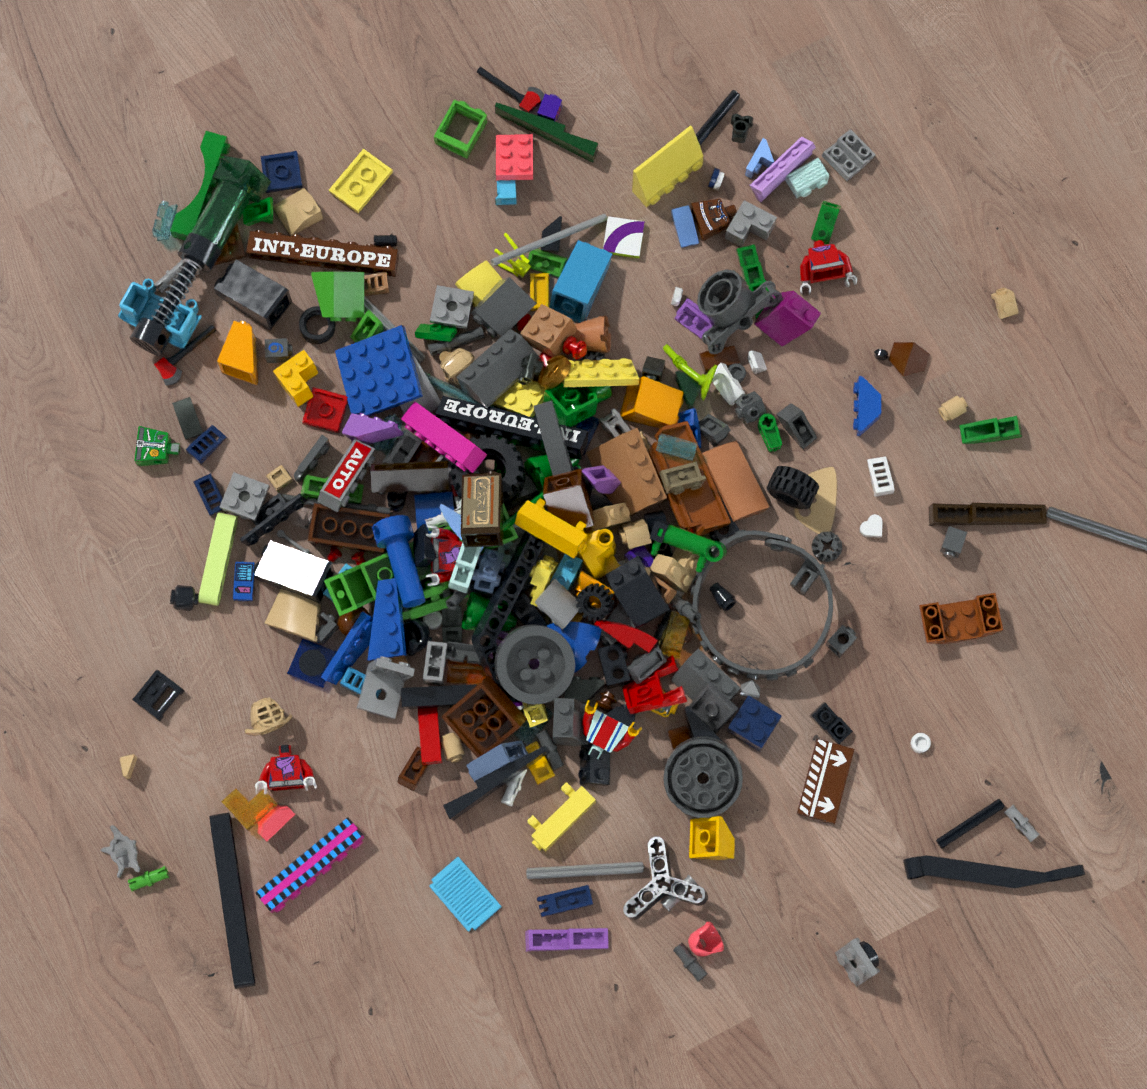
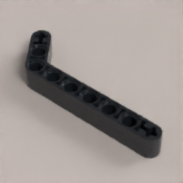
M527 531L524 532L500 580L499 586L496 588L471 638L486 677L489 675L499 685L501 684L496 678L495 655L498 649L496 639L545 544L543 540L536 539L534 535ZM526 549H528L529 551L528 558H525L524 552ZM519 566L520 574L517 576L515 570ZM508 584L512 586L510 593L507 592ZM500 601L503 602V608L501 610L498 609V603ZM493 618L494 625L490 628L489 621ZM485 636L486 641L483 645H481V637ZM492 653L493 660L489 663L488 656Z

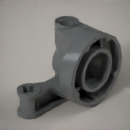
M728 269L718 271L705 281L698 293L697 304L699 310L714 323L702 335V341L708 346V351L711 354L720 353L724 348L727 338L737 329L746 330L750 328L753 324L752 317L762 308L777 305L781 301L782 295L776 290L774 282L766 281L752 292L748 289L746 281L738 273Z

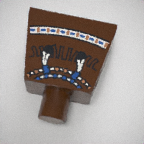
M721 199L691 203V213L702 241L719 234L729 227V218L737 213L734 204L724 207Z

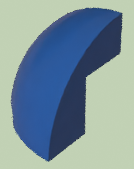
M569 622L563 630L554 623L547 625V627L561 634L569 643L575 659L574 673L587 663L586 656L589 651L596 649L601 629L581 622Z

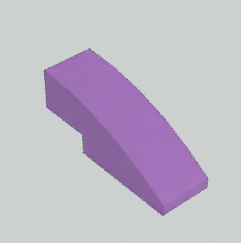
M604 465L584 468L582 470L583 476L600 493L611 494L621 483Z

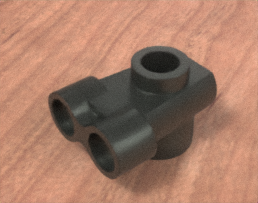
M732 115L733 142L745 143L749 128L753 125L754 119L752 116Z
M530 353L524 356L521 362L523 370L520 373L518 383L528 385V382L533 381L534 374L537 376L540 374L544 362L538 360V355Z

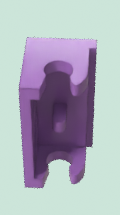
M688 298L679 308L674 320L701 340L702 335L714 325L699 310L698 305Z

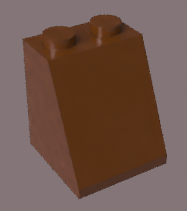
M582 468L544 479L543 496L549 513L573 527H576L579 521L587 525L584 530L594 526V514Z

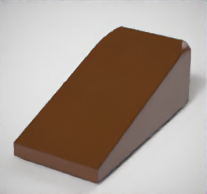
M734 345L724 347L718 354H711L709 351L699 353V360L704 374H707L714 365H719L720 363L726 364L727 367L740 363Z
M417 746L397 781L400 785L412 791H415L429 766L422 764L420 747Z

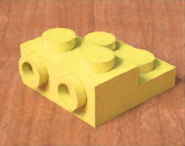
M544 555L543 559L540 562L537 561L531 570L530 577H532L530 584L535 585L530 594V597H532L530 604L537 606L535 603L536 599L546 589L557 569L558 562H555V559L550 556Z

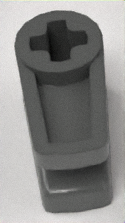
M806 560L790 583V586L795 588L802 581L803 576L809 574V578L800 590L803 595L806 594L815 579L819 577L818 572Z

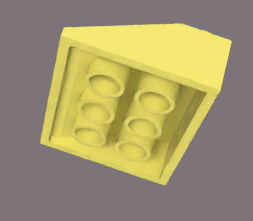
M691 125L633 170L632 192L646 207L650 204H656L660 200V196L664 193H670L674 189V185L678 182L682 183L688 178V174L702 167L704 156Z

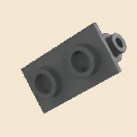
M449 641L446 659L463 662L464 659H467V663L481 665L472 644Z

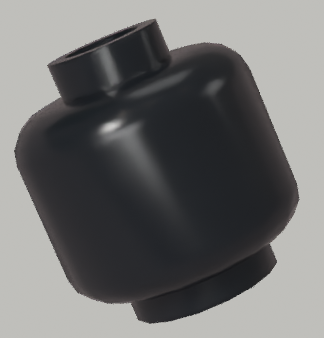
M177 585L175 589H171L170 604L176 610L191 611L194 605H198L199 594L195 593V589L192 586Z

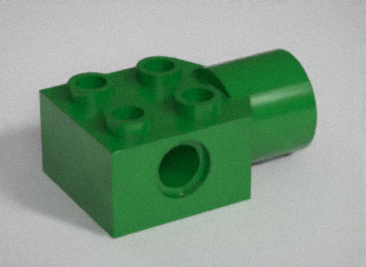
M561 382L553 389H546L544 391L543 403L552 400L559 424L572 427L595 415L597 404L609 399L612 391L610 386L564 387Z

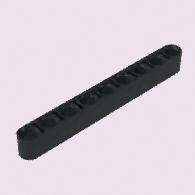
M229 812L210 815V827L233 983L235 989L255 986V976L231 816Z

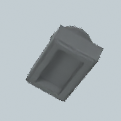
M654 645L649 653L645 652L644 654L636 655L633 663L627 669L635 683L640 684L667 660L659 646Z

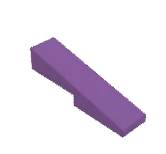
M608 928L525 931L526 951L608 949Z

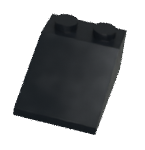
M637 556L606 574L615 595L637 629L670 610L647 561L642 557Z

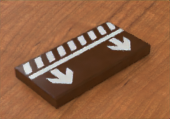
M816 739L797 811L798 815L835 825L855 749Z

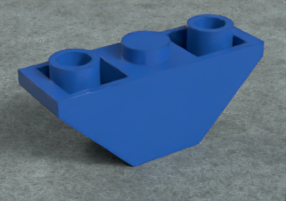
M863 376L858 377L853 387V393L857 394V400H854L853 411L857 412V419L854 418L853 430H857V436H861L881 415V394Z

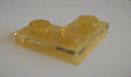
M235 789L221 801L247 831L278 805L268 793L264 794V790L248 802Z

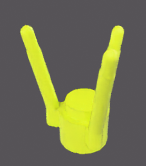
M504 233L505 238L514 250L518 247L507 233ZM498 249L494 250L499 256L504 254ZM520 255L522 260L518 258L516 262L512 259L507 261L512 265V268L503 263L498 264L501 268L521 278L531 268L528 264L530 260L524 255Z

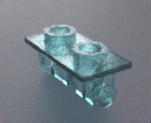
M162 201L159 204L156 216L161 218V221L155 219L152 229L153 237L157 238V241L167 240L171 236L170 229L177 213V204L168 206L169 203L167 201Z
M388 414L384 418V422H388V420L398 424V428L401 430L403 422L395 414L393 416ZM396 437L373 443V448L376 451L381 450L387 455Z
M661 433L658 438L656 451L693 461L698 443Z

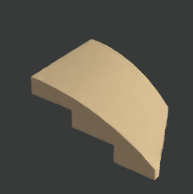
M280 589L265 624L316 642L318 637L315 635L316 626L319 625L318 615L321 604L296 593Z

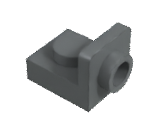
M322 613L320 616L327 624L322 625L317 630L316 636L318 637L317 641L324 645L338 630L336 624L338 621L331 614L326 615Z

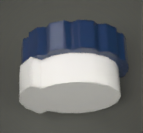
M714 168L708 187L718 191L725 173L720 172L718 168Z

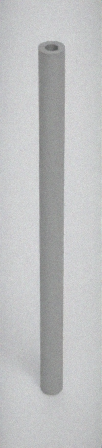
M606 214L599 215L491 259V264L496 266L607 221Z

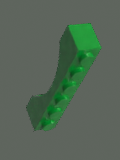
M205 131L200 145L205 163L203 183L193 201L183 210L176 213L170 229L172 237L185 241L189 233L200 235V224L206 218L207 205H210L212 202V191L218 185L219 171H222L224 168L225 154L228 155L230 151L227 136Z

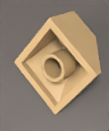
M305 188L273 205L274 211L290 236L298 234L323 219L320 208Z

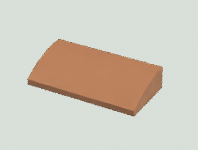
M737 440L702 453L710 475L733 522L762 514L770 507Z

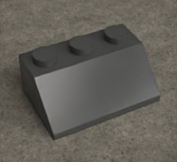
M697 649L684 662L671 679L677 687H683L685 694L692 701L710 681L730 701L740 693L741 689L700 649Z

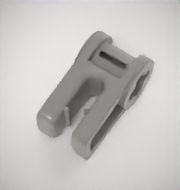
M614 408L605 418L598 420L602 428L612 438L620 435L615 429L616 427L623 434L631 431Z

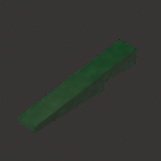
M496 102L495 114L592 163L594 162L598 152L597 142L566 133V125Z

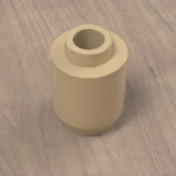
M955 396L941 404L938 411L946 422L965 413L968 405L963 397Z
M455 732L442 736L440 744L446 760L451 761V763L461 761L465 752L459 736H456Z

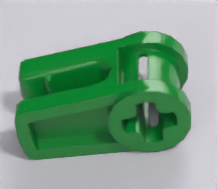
M772 414L762 415L759 419L758 430L768 452L778 451L781 449L782 441L776 419ZM764 421H766L767 424H770V427H767V425H763Z

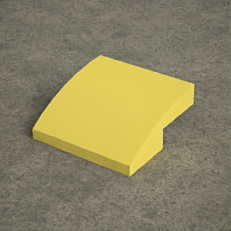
M486 260L461 277L455 285L462 290L474 291L472 305L476 307L502 278Z

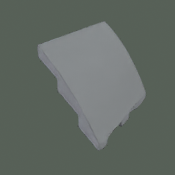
M412 354L423 397L399 406L405 414L415 401L429 412H432L438 408L441 401L417 359Z

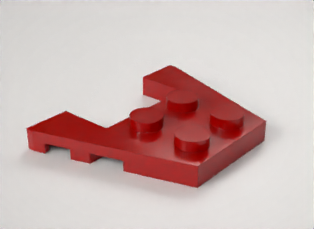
M673 655L667 658L668 662L660 666L640 684H636L633 680L622 687L630 714L687 702L682 686L667 693L663 692L660 678L678 671Z

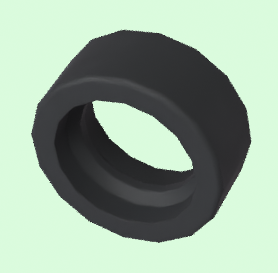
M314 306L306 309L301 314L299 328L303 338L308 342L322 344L329 341L334 335L335 321H330V317H325L328 321L327 330L320 335L309 333L306 328L307 321L313 316H322L320 306Z

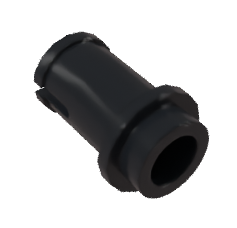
M393 233L391 235H374V245L397 246V235H393Z

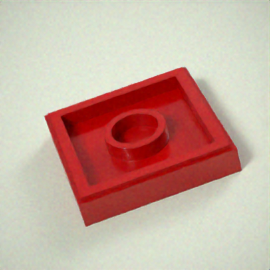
M313 387L311 391L313 397L308 401L302 424L339 433L348 405V397Z

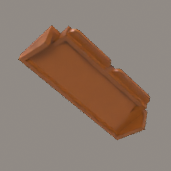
M688 421L661 427L654 435L657 442H654L648 449L661 483L663 484L659 473L662 470L692 462H697L701 476L705 475L706 477L705 482L699 489H685L684 492L677 495L666 493L679 526L686 531L694 529L695 533L701 536L729 525L731 521Z

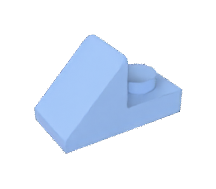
M762 139L746 168L745 176L751 179L754 173H759L762 165L769 168L774 163L766 139Z

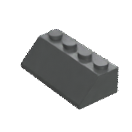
M509 329L457 376V380L464 393L488 408L518 381L523 370L521 362L524 356L530 353L538 354L521 335Z

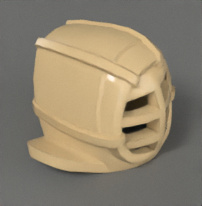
M462 348L456 349L453 352L443 351L439 356L440 366L446 376L445 380L458 386L460 384L457 376L476 360L474 354Z
M271 697L254 702L251 706L250 721L253 729H246L245 734L258 736L275 731L284 726L292 718V714L290 713L285 717L284 709Z

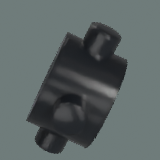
M877 349L874 351L876 359L886 360L888 358L886 350Z

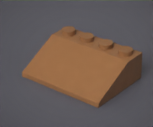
M638 428L621 434L586 452L592 467L604 465L621 482L613 493L605 495L613 505L625 503L630 512L629 516L668 501Z

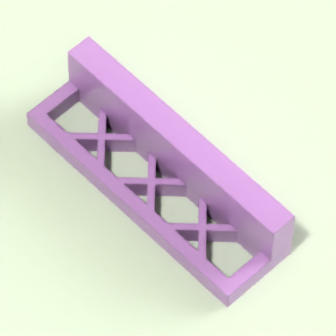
M804 137L799 138L750 184L759 202H762L785 180L787 174L796 170L813 154L812 151L816 148L814 143Z

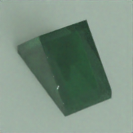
M676 371L675 380L680 391L684 392L683 398L688 410L693 409L702 386L698 385L699 382H696L686 373Z

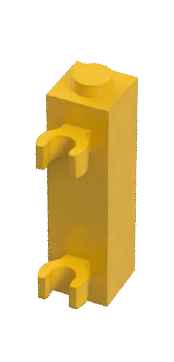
M541 498L536 504L527 500L520 508L516 516L515 525L572 558H575L578 553H583L587 546V543H585L587 534L584 533V528L587 526L585 523L579 521L576 527H573L547 512L544 508L546 502Z

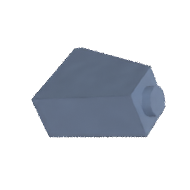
M522 740L500 744L467 764L469 775L474 782L527 755L528 752Z

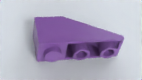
M351 413L342 434L352 442L354 439H357L368 445L402 436L403 432L398 428V424L388 420V422H384L378 417L372 419L363 413L359 415Z

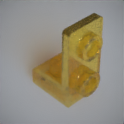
M675 611L671 613L661 651L664 655H673L675 658L680 659L690 620Z

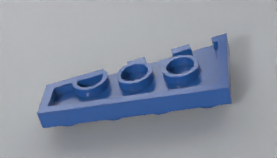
M395 578L380 580L377 584L368 661H374L381 656L387 658L406 656L401 597Z
M362 611L321 678L335 685L341 680L348 667H351L369 646L373 616Z

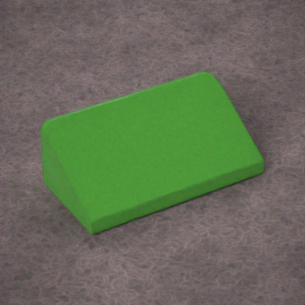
M535 249L529 253L528 260L530 262L528 264L531 266L530 269L560 277L568 258Z

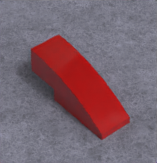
M596 621L594 623L629 649L634 643L649 653L658 641L649 634L623 623L612 621Z
M437 707L418 709L422 764H441L442 755Z

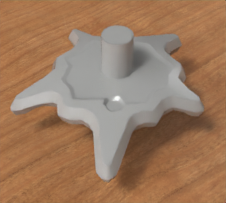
M111 825L110 829L114 834V839L111 840L109 847H103L101 851L110 854L112 860L117 863L119 868L118 878L121 877L125 868L131 867L134 871L139 872L140 866L137 861L138 851L136 849L137 841L130 840L116 826Z

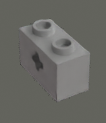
M428 641L423 675L424 684L444 686L448 651L447 643Z

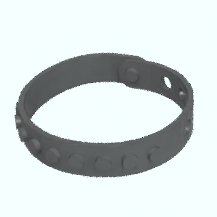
M737 531L731 537H725L720 541L726 546L727 550L744 541L761 540L765 541L764 545L770 547L773 551H786L803 558L818 572L826 587L829 604L824 630L812 650L801 660L787 667L772 670L746 668L725 658L712 646L706 637L700 620L692 624L695 634H700L702 639L700 644L705 652L709 650L713 655L712 659L719 666L723 664L729 668L728 671L734 675L742 674L751 680L767 678V681L778 680V677L794 676L798 670L803 667L806 669L814 662V657L821 650L827 639L833 618V596L830 581L820 563L804 549L791 544V538L765 531ZM717 547L713 551L711 550L713 556H719L720 551ZM706 560L702 572L696 573L698 579L696 585H692L690 596H693L692 607L698 612L703 583L715 563Z

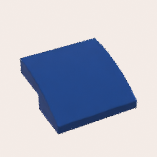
M452 492L414 495L417 529L422 524H426V519L441 514V504L454 510Z

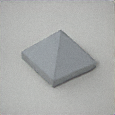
M749 680L741 684L740 695L759 698L760 687L753 680Z

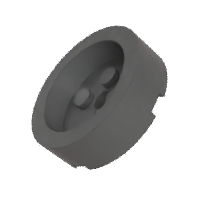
M530 624L514 629L500 643L495 655V673L499 683L513 698L527 704H544L558 698L569 687L575 671L574 654L567 640L555 630L543 625ZM532 658H536L539 661V666L536 669H531L528 665Z
M707 736L690 738L679 744L667 759L664 770L665 791L670 801L687 815L698 818L717 816L728 810L741 792L743 773L740 760L734 750L719 739ZM702 772L709 776V780L706 783H700L697 779L698 775Z

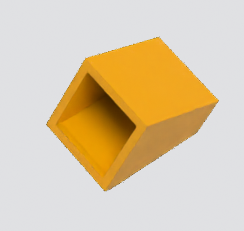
M233 321L217 363L223 374L257 385V350L253 329L245 321Z
M643 376L639 378V385L627 386L620 415L624 420L656 428L677 424L679 420L677 415L683 404L682 397L684 392Z

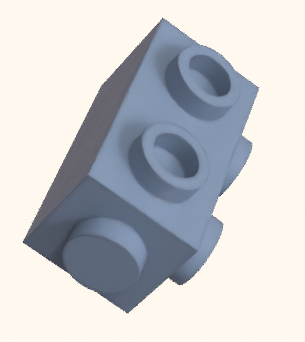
M485 548L484 555H479L476 565L479 566V569H475L472 580H475L474 589L493 593L494 587L499 586L501 576L498 574L499 572L503 573L506 563L502 561L504 553Z

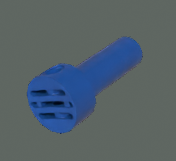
M396 515L378 521L372 526L373 534L378 548H386L403 607L410 608L424 603L426 599L409 546V541L415 536L409 517L406 515Z

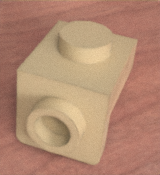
M1001 288L996 290V293L991 294L992 299L995 300L1000 319L1019 313L1013 291Z

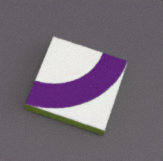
M608 216L603 249L612 253V255L639 258L645 221Z

